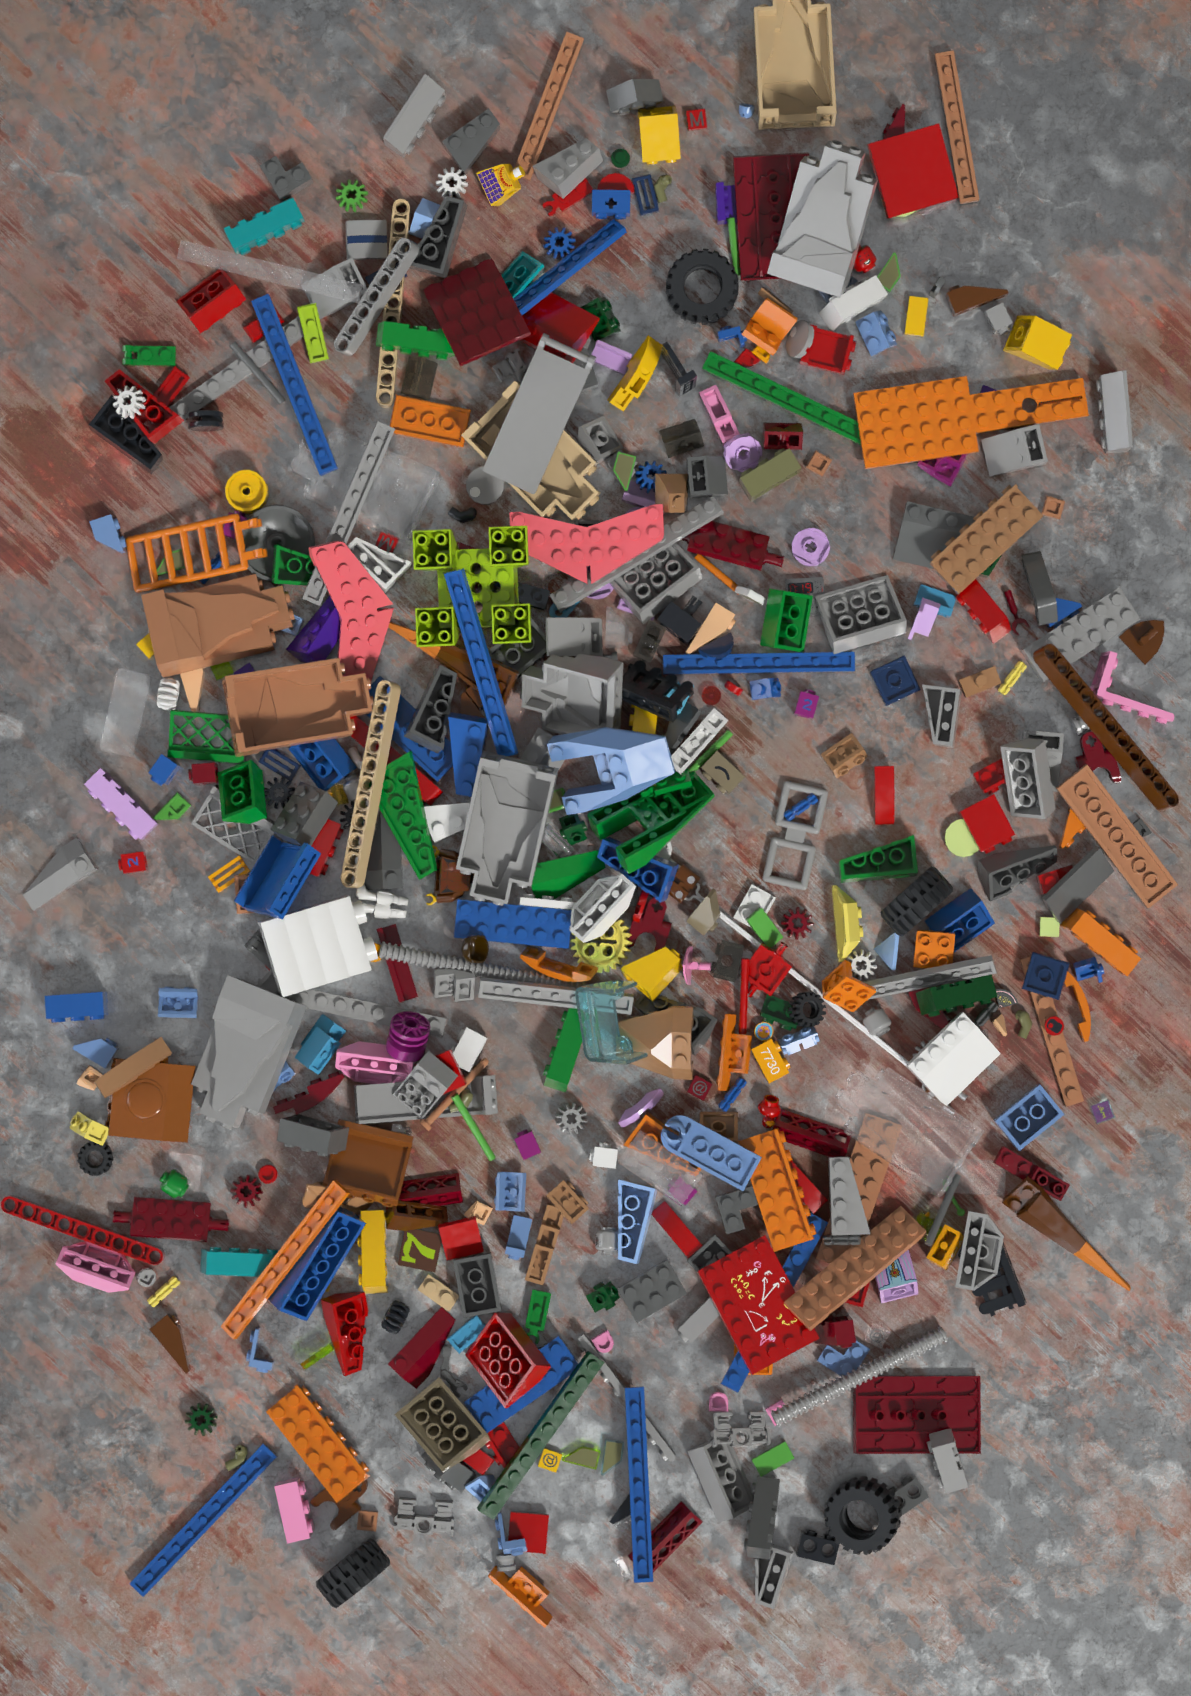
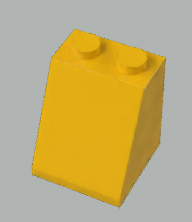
M676 106L656 107L649 110L645 108L638 109L642 161L646 162V164H657L658 161L665 160L666 163H673L677 159H681Z
M1017 315L1003 351L1046 369L1058 370L1063 363L1065 351L1070 346L1072 334L1037 316Z
M664 947L623 966L621 971L627 981L653 1002L683 969L680 954L674 949L669 950L667 947Z

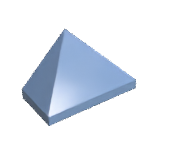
M895 932L874 948L887 967L894 971L896 970L899 935Z
M494 1475L479 1476L467 1483L465 1488L481 1502L496 1479Z

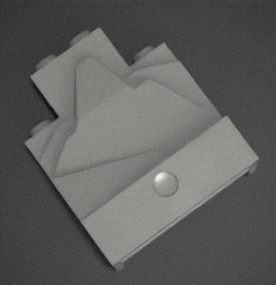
M578 654L575 658L551 655L543 662L542 668L530 666L522 673L520 678L522 683L520 699H522L521 707L541 712L540 720L542 721L543 730L562 735L604 727L621 728L623 662L585 654Z

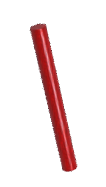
M741 958L739 1034L741 1035L747 1034L749 958Z

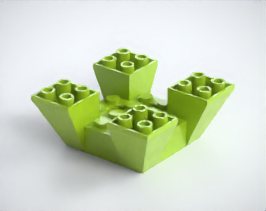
M528 526L489 527V548L459 550L451 529L412 531L414 570L438 572L439 607L415 608L417 647L456 645L461 630L444 574L462 568L465 570L474 604L476 605L478 602H481L483 605L482 611L477 613L481 627H492L493 644L532 642L530 603L519 604L517 568L529 565ZM476 564L481 565V571L478 574L474 573V566ZM499 582L501 589L499 592H494L493 586ZM477 583L482 585V590L479 593H476L474 590Z

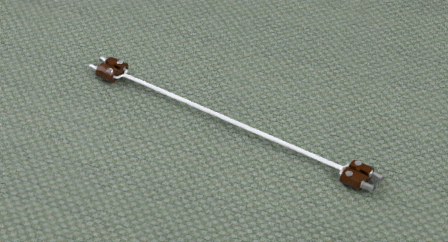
M685 864L679 865L669 895L680 904L683 900L690 901L693 898L702 902L705 898L698 893L700 889L698 881L701 877ZM697 885L696 895L687 898L686 896ZM720 911V918L759 948L761 945L759 941ZM790 969L789 973L812 992L819 994L820 998L823 999L822 992L794 969ZM823 999L902 1064L906 1065L909 1062L879 1037L870 1035L864 1025L840 1006ZM922 1085V1089L924 1092L922 1093L921 1097H923L936 1109L940 1110L941 1108H943L951 1116L956 1112V1110H954L949 1105L944 1107V1105L927 1088L925 1089L924 1085ZM962 1091L958 1097L965 1101L968 1095Z

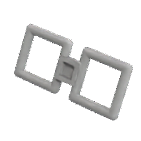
M791 781L783 783L775 824L786 827L787 830L785 839L771 838L762 877L764 882L800 890L807 889L816 848L813 845L805 844L804 839L806 832L813 834L820 832L828 797L826 789ZM790 789L809 794L814 793L820 796L813 826L783 819ZM777 845L807 852L801 882L771 875Z

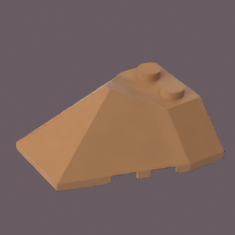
M672 1006L662 1011H653L647 1015H639L617 1021L616 1059L672 1079L693 1080V1007Z

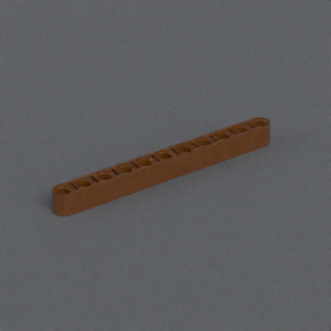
M1047 644L1037 649L1033 653L1035 663L1153 806L1160 812L1177 806L1179 803L1177 793L1053 644Z

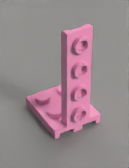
M1112 651L1101 653L1090 689L1098 699L1102 700L1103 704L1108 706L1118 705L1120 710L1126 712L1136 711L1138 716L1144 718L1154 717L1156 722L1162 724L1173 722V713L1107 692L1106 689L1110 687L1113 679L1111 677L1112 670H1115L1118 664V659L1116 658L1118 653Z

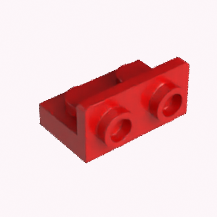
M1002 758L973 773L983 794L988 792L991 795L999 790L998 786L1003 783L1006 785Z
M505 1422L487 1433L491 1440L485 1445L488 1449L492 1448L495 1455L493 1458L498 1466L502 1465L505 1468L520 1446Z

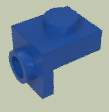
M725 326L717 332L719 342L738 338L740 348L745 346L744 342L747 341V338L741 335L743 330L741 331L740 326L734 328Z
M778 678L750 681L752 700L781 697V684Z
M1095 957L1073 963L1077 981L1096 976L1099 983L1103 982L1102 975L1104 974V969L1101 963L1098 964Z

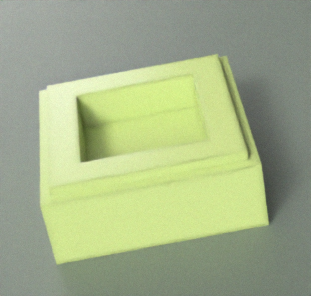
M1040 917L1039 936L1059 937L1060 923L1055 918Z

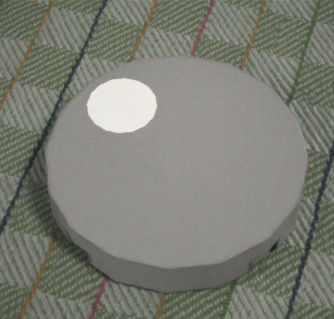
M799 320L791 328L786 341V350L791 357L801 358L806 355L807 347H811L814 339L813 326H810V322Z
M479 467L469 474L466 481V490L474 502L481 505H490L502 496L504 481L484 472L483 467Z

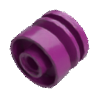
M402 1011L396 1013L392 1017L386 1042L387 1053L394 1059L402 1062H416L422 1059L425 1055L431 1028L430 1022L423 1015L416 1012Z

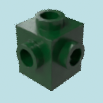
M578 814L558 818L562 826L559 832L563 840L567 839L569 846L587 839L585 831H588L584 820L580 821Z
M603 1281L593 1286L594 1290L586 1295L595 1313L603 1308L606 1311L616 1305L615 1301L620 1298L617 1288L611 1281L606 1284Z

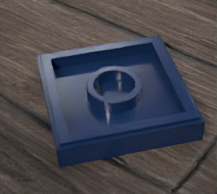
M905 655L870 671L885 706L921 690Z
M1032 952L1022 989L1059 1000L1070 963Z

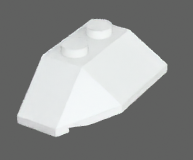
M623 874L598 879L572 907L569 931L583 943L602 936L628 909L636 886Z

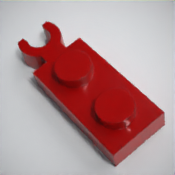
M585 178L565 198H561L554 193L552 195L554 201H547L542 207L543 209L547 206L552 207V211L548 213V216L551 217L558 208L561 212H564L592 194L593 188Z

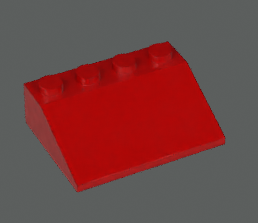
M551 292L522 315L531 335L520 341L537 349L543 333L549 335V338L581 351L600 318ZM545 345L543 349L571 363H574L576 359L548 345Z
M495 1312L465 1354L504 1408L510 1407L539 1383L551 1367L511 1313Z

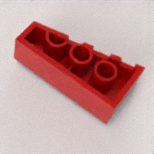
M120 369L105 380V383L117 396L120 395L118 389L124 391L125 386H128L130 389L132 386H135L137 391L141 390L143 392L142 397H145L146 401L142 404L145 406V409L139 410L141 415L135 413L134 421L153 444L157 443L184 421L177 413Z

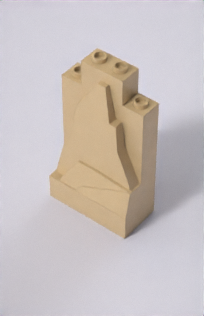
M772 0V6L762 4L754 7L759 130L835 126L837 111L830 4L825 2L811 4V0Z
M514 381L502 393L501 399L478 422H474L461 435L486 461L492 448L481 438L493 424L501 430L521 385L519 381ZM565 429L536 493L531 494L510 484L541 517L546 515L550 517L557 510L555 508L557 505L571 520L576 518L579 520L585 515V509L589 505L593 506L600 499L598 496L601 494L585 477L586 475L591 476L597 470L596 465L598 462Z

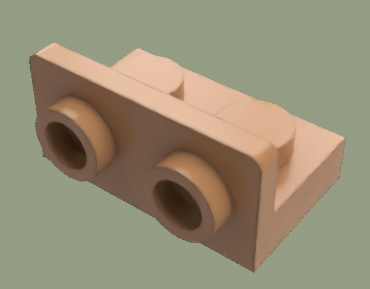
M852 733L820 754L836 778L846 775L851 768L862 764L868 757L864 748Z
M562 1180L546 1197L572 1225L589 1209L587 1207L588 1202L583 1196L580 1195L578 1197L574 1192L575 1187L569 1181L565 1182Z

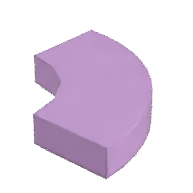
M659 1088L646 1093L637 1104L625 1110L618 1122L619 1125L626 1127L641 1118L640 1114L647 1108L651 1110L660 1101L664 1092Z

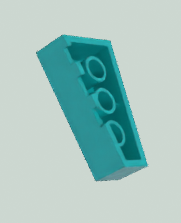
M294 198L271 207L269 213L261 211L252 217L253 220L243 219L232 229L230 226L223 228L236 255H246L251 252V248L255 246L262 247L268 243L269 239L273 237L275 239L280 238L286 234L285 231L301 227L305 220Z
M221 1247L201 1249L200 1272L206 1275L259 1277L279 1250L267 1249V1252H260V1249L248 1248V1251H240L241 1248L221 1250Z

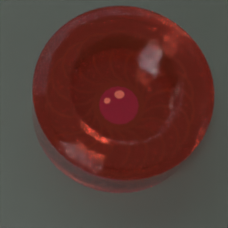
M709 686L702 692V700L707 705H716L721 699V692L717 687Z

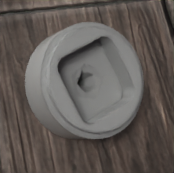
M142 1267L136 1273V1280L141 1286L149 1287L155 1283L156 1273L150 1267Z

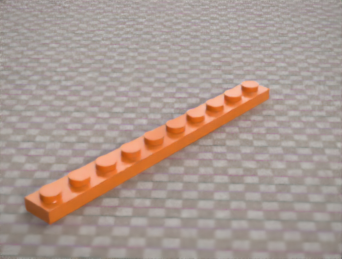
M337 1180L332 1181L221 1325V1328L232 1339H237L350 1194Z

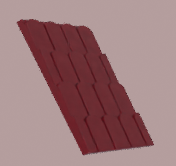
M809 152L733 156L741 281L782 279L767 274L772 254L778 246L800 161L804 156H809Z
M492 258L484 260L474 267L466 268L456 275L448 276L443 281L433 283L423 289L460 367L531 335Z
M980 1376L872 1377V1380L868 1379L866 1383L862 1382V1385H856V1388H853V1453L933 1454V1452L930 1453L927 1442L930 1441L929 1434L951 1428L959 1454H981Z

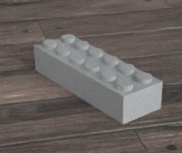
M1119 587L1021 650L1040 682L1043 683L1049 678L1033 659V653L1037 649L1047 644H1053L1071 665L1138 622L1140 617Z

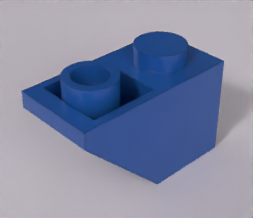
M1056 598L1058 622L1046 624L1048 628L1053 626L1055 629L1064 623L1063 619L1067 616L1072 618L1079 614L1080 611L1078 609L1082 607L1081 603Z

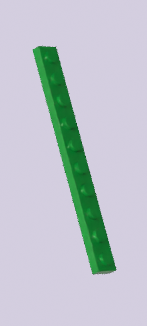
M710 351L702 370L861 445L856 420Z

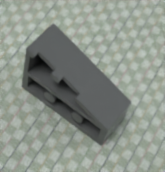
M488 108L442 141L443 147L458 168L462 170L463 175H467L481 153L498 133L500 123Z

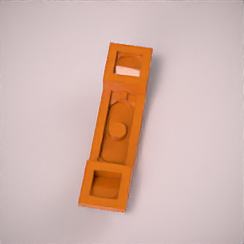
M529 945L520 954V958L533 969L562 981H589L598 971V967L580 962L575 967L546 958L545 950Z
M1067 972L1064 987L1072 985L1083 1018V1022L1077 1023L1082 1042L1089 1041L1091 1030L1088 1002L1079 983Z

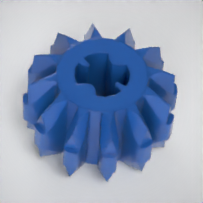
M555 227V233L549 230L548 235L550 237H544V241L548 242L543 245L544 249H549L547 255H551L554 252L553 259H557L559 254L562 260L564 259V253L566 255L571 253L568 249L575 250V246L572 245V243L576 242L575 238H570L572 236L571 231L565 234V227L562 228L561 232H559L558 227ZM556 240H559V242L563 240V246L560 247L559 245L557 247Z
M655 460L652 462V465L645 461V466L639 465V471L635 472L637 477L635 482L636 484H641L640 490L647 488L646 493H650V489H653L655 493V477L650 479L651 477L648 478V475L653 477L655 474H667V471L662 470V464L655 466Z

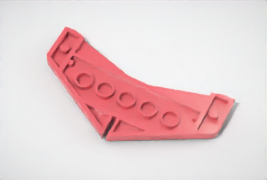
M663 504L650 505L589 527L523 512H509L510 526H528L529 556L588 584L587 566H590L591 584L658 544L664 538Z
M333 541L308 547L310 558L314 566L317 567L339 614L340 635L337 658L340 659V663L343 662L345 674H342V676L366 673V678H370L371 682L394 610L393 607L377 610V608L392 605L393 603L345 543Z

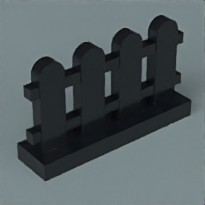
M665 342L662 344L661 355L677 380L675 391L681 397L696 387L697 375L694 370L688 373L685 371L669 343Z
M642 660L636 661L634 664L630 663L628 666L629 670L623 675L622 700L670 722H674L677 719L676 709H681L683 707L682 702L688 696L692 697L694 694L692 682L685 681L679 685L677 684V676L674 674H669L663 678L662 671L658 667L647 671L646 663ZM641 675L644 676L639 683L635 682ZM656 682L660 683L654 690H651ZM672 689L676 690L670 697L666 696Z
M1004 1242L998 1274L975 1291L972 1290L975 1296L983 1295L985 1302L979 1306L980 1313H990L991 1317L996 1315L995 1311L1008 1307L1011 1310L1014 1308L1013 1304L1017 1303L1018 1307H1021L1027 1303ZM962 1249L958 1252L959 1258L961 1257ZM1003 1267L1005 1271L1004 1275H1001L999 1268ZM1010 1285L1012 1289L1011 1293H1008L1006 1286ZM1002 1289V1296L990 1300L988 1293Z

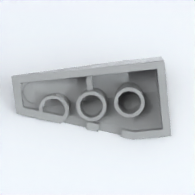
M78 837L59 849L23 894L33 911L98 870Z

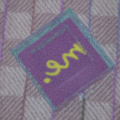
M1108 1099L1090 1106L1096 1124L1115 1118Z

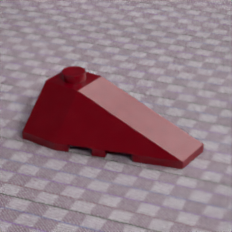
M441 1307L389 1361L388 1365L401 1378L417 1389L431 1374L456 1319Z

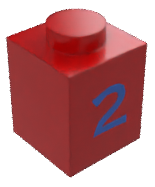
M146 852L120 854L121 859H118L119 870H123V874L148 871Z

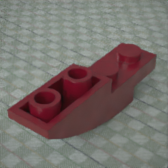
M339 1071L329 1074V1079L324 1081L321 1078L310 1081L311 1085L307 1086L309 1094L306 1095L304 1091L294 1095L295 1099L288 1101L287 1098L276 1101L277 1106L273 1107L275 1114L294 1108L297 1115L311 1109L336 1090L345 1078V1074H339Z
M1004 1146L1001 1147L993 1161L996 1165L1022 1180L1028 1176L1041 1186L1048 1195L1059 1201L1062 1200L1070 1184Z

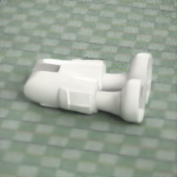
M365 885L357 888L355 899L376 901V905L362 903L365 913H373L374 918L381 919L406 918L407 911H402L398 908L393 909V904L408 906V898L385 890H378L377 893L367 890Z

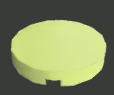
M963 819L956 820L948 826L944 839L945 845L950 852L956 856L967 857L979 850Z

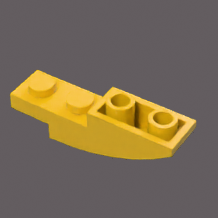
M649 335L646 337L626 365L629 370L607 401L624 412L634 397L638 399L656 368L663 346L661 343Z

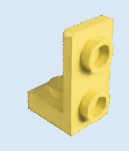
M79 1111L70 1122L71 1130L103 1146L109 1133L108 1126L92 1120Z

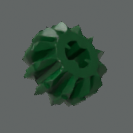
M197 1403V1409L194 1406L190 1407L193 1413L186 1412L185 1414L191 1418L185 1420V1424H192L188 1430L190 1431L195 1428L194 1435H197L199 1430H201L202 1436H205L206 1430L211 1433L213 1431L211 1426H217V1423L212 1420L217 1419L218 1415H211L215 1409L211 1408L208 1411L209 1404L207 1403L203 1409L201 1403ZM204 1415L206 1422L198 1423L199 1419L197 1420V1417Z

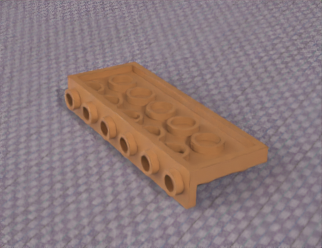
M1017 484L1013 487L1008 485L1001 492L1003 496L999 500L995 497L987 505L989 509L985 513L981 510L973 518L975 520L970 526L966 524L959 530L960 536L956 539L952 537L945 543L947 547L942 552L938 550L931 556L933 560L930 562V565L957 594H960L1043 517L1041 512L1018 489L1019 486Z

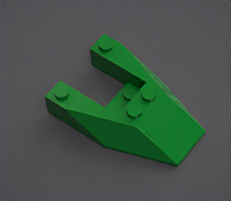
M696 772L689 773L693 785L691 787L657 796L653 792L647 797H642L641 792L626 800L597 808L587 814L590 828L600 841L637 820L644 827L645 832L615 847L619 863L628 874L645 866L715 797L711 789Z

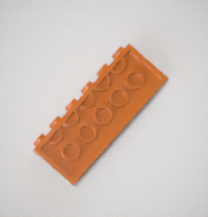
M779 1128L738 1141L739 1145L762 1157L750 1180L774 1252L815 1239L814 1235L817 1234L814 1224H810L808 1216H811L808 1205H804L802 1198L805 1197L801 1186H797L796 1179L799 1178L796 1169L792 1168L790 1161L793 1160L790 1150H786L784 1142H787L785 1134Z
M297 1384L292 1391L268 1409L266 1413L332 1498L338 1503L371 1476L368 1473L370 1469L364 1461L360 1462L357 1459L358 1453L352 1446L348 1447L344 1442L346 1440L345 1436L340 1431H335L332 1427L334 1423L328 1415L325 1417L321 1413L322 1407L316 1400L313 1402L310 1399L309 1395L311 1393L304 1385L301 1387Z

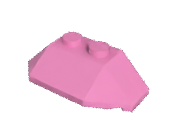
M358 1041L337 1049L335 1068L341 1070L355 1082L382 1084L404 1081L413 1070V1062H402L394 1059L387 1053L386 1045Z
M86 1241L62 1247L56 1261V1265L72 1280L108 1293L129 1290L135 1276L134 1269H132L123 1254Z

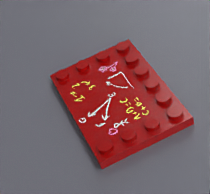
M766 1235L697 1271L751 1375L819 1339L815 1328L810 1331L785 1306L784 1302L796 1292Z

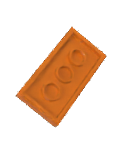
M396 395L390 427L395 428L393 434L464 448L465 439L461 435L468 429L471 410Z

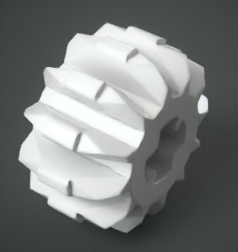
M451 167L450 173H448L446 168L443 169L445 175L439 173L438 178L441 180L436 181V185L440 186L437 189L438 193L443 192V198L449 194V197L456 195L460 199L459 192L465 194L466 190L463 187H468V182L464 181L467 179V176H460L462 173L461 169L457 170L456 173H454V167ZM450 180L455 182L454 187H450L447 183H450Z
M125 386L124 391L118 389L120 395L114 396L116 402L113 403V406L117 408L116 412L122 414L123 418L130 416L131 419H134L135 413L141 415L139 410L145 409L142 403L146 401V398L142 397L143 392L141 390L137 391L135 386H132L131 389Z
M173 678L161 679L157 694V706L163 710H174L176 708L180 690L178 680Z
M860 949V956L854 950L852 951L854 959L849 955L847 956V959L851 961L852 977L855 978L858 975L857 979L861 981L863 975L864 979L868 981L867 973L871 976L875 975L870 968H877V965H871V962H874L876 959H868L871 952H867L864 957L863 949ZM864 961V966H866L865 969H860L858 971L856 969V967H858L856 966V962Z

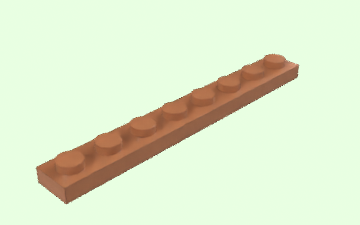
M569 32L565 34L515 168L520 165L524 169L525 176L522 178L528 181L532 179L534 173L533 165L538 163L584 42V38Z
M954 50L935 53L960 204L978 202L979 194Z
M1031 956L1020 960L1025 976ZM1030 992L1064 1105L1067 1107L1083 1102V1095L1063 1031L1059 1035L1052 1036L1044 1029V1023L1049 1017H1058L1053 998Z

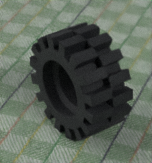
M803 992L792 998L794 1001L789 1003L792 1007H789L788 1010L792 1011L789 1014L790 1017H794L792 1021L802 1027L819 1025V1021L824 1019L822 1015H826V1011H823L826 1005H822L824 1000L819 999L821 996L814 992ZM806 1002L810 1003L812 1008L809 1017H806L803 1013V1006Z
M91 1141L81 1147L77 1161L84 1173L98 1176L109 1170L113 1164L114 1157L108 1145L104 1143L101 1146ZM92 1151H99L103 1156V1161L98 1166L90 1164L88 1156Z

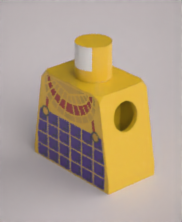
M500 164L476 174L490 205L500 206L521 189L518 179L525 176V171L520 165L513 169L511 164Z

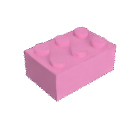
M300 1477L277 1482L274 1488L287 1543L309 1539L314 1532L313 1530H315L313 1519H309L308 1515L311 1509L309 1500H305L304 1497L306 1492L305 1482L301 1481Z

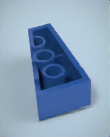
M451 712L448 719L455 791L457 795L472 797L480 757L484 752L488 721L487 718Z
M611 837L602 840L597 858L615 871L623 874L631 882L641 887L643 891L655 897L660 903L667 900L679 864L655 855L645 866L628 874L619 863L615 848L624 842Z

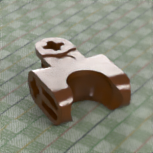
M366 1479L362 1482L361 1490L359 1488L354 1489L338 1503L324 1488L312 1498L310 1504L313 1507H318L326 1501L334 1502L338 1507V1515L330 1523V1528L333 1531L337 1530L362 1508L356 1500L367 1490L368 1481Z

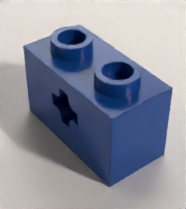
M592 190V216H596V219H607V216H615V219L620 220L630 217V190ZM609 201H613V209H609Z
M161 754L148 773L152 775L150 779L158 785L162 786L165 784L168 786L181 767Z

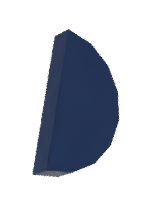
M731 632L699 648V653L704 657H716V659L726 657L731 653L734 645V638Z

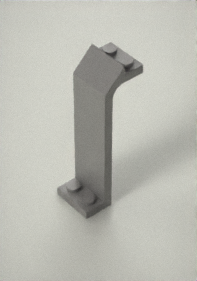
M495 1075L476 1076L465 1088L469 1089L473 1094V1099L467 1108L470 1115L497 1114ZM402 1082L353 1085L356 1123L358 1124L418 1120L421 1118L393 1096ZM451 1092L442 1095L423 1119H426ZM448 1106L438 1118L462 1115L459 1111L450 1113Z

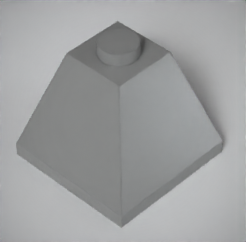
M604 416L578 428V443L598 464L614 455L619 449L622 450L624 448Z

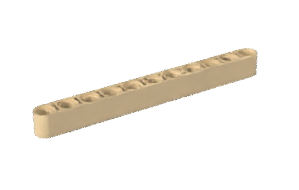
M398 199L393 204L389 254L399 239H408L411 209L408 201L405 199ZM405 205L407 210L404 213L397 212V207ZM396 225H405L404 231L397 232L395 230ZM405 275L400 282L399 288L394 291L389 301L396 299L399 304L397 307L391 308L388 306L389 301L387 302L383 311V321L394 318L397 320V323H401ZM380 347L376 400L381 407L389 408L394 403L399 350L383 351L382 347ZM392 356L394 361L392 364L386 365L383 362L384 358ZM385 375L392 377V381L388 384L382 382V377ZM381 395H390V400L387 403L381 402Z
M382 680L376 688L341 873V883L349 888L362 887L366 878L401 692L398 683ZM370 781H372V787H371V788L369 787ZM356 857L358 858L357 864H355Z

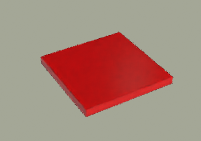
M939 123L867 144L887 219L959 198Z

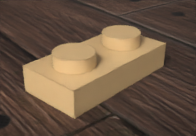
M430 1274L427 1275L418 1288V1291L448 1312L459 1298V1294Z

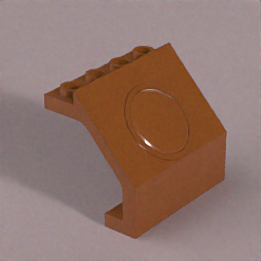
M113 1058L111 1069L126 1059ZM157 1063L153 1068L138 1076L136 1080L111 1094L107 1104L108 1117L105 1126L109 1127L108 1136L188 1143L193 1085L191 1083L195 1074V1066Z

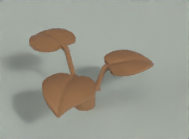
M322 1182L306 1184L305 1194L302 1199L303 1206L305 1208H312L328 1187L323 1186ZM355 1197L349 1198L346 1204L342 1203L340 1207L360 1215L361 1211H366L373 1203Z

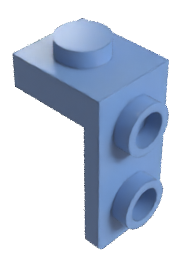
M517 1215L513 1216L505 1250L508 1258L519 1260L520 1257L524 1258L532 1219Z
M256 1327L255 1331H251L250 1342L253 1344L252 1350L247 1352L246 1361L249 1362V1367L257 1368L256 1371L268 1373V1370L273 1369L274 1361L255 1358L261 1329Z
M498 1513L495 1525L496 1531L500 1530L501 1537L498 1538L499 1550L503 1549L504 1555H522L523 1552L527 1551L525 1538L506 1542L502 1513Z

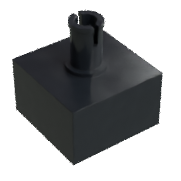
M692 596L683 609L671 601L657 619V623L685 645L690 643L702 626L692 616L703 603L698 599L695 605H693L697 600L695 596Z

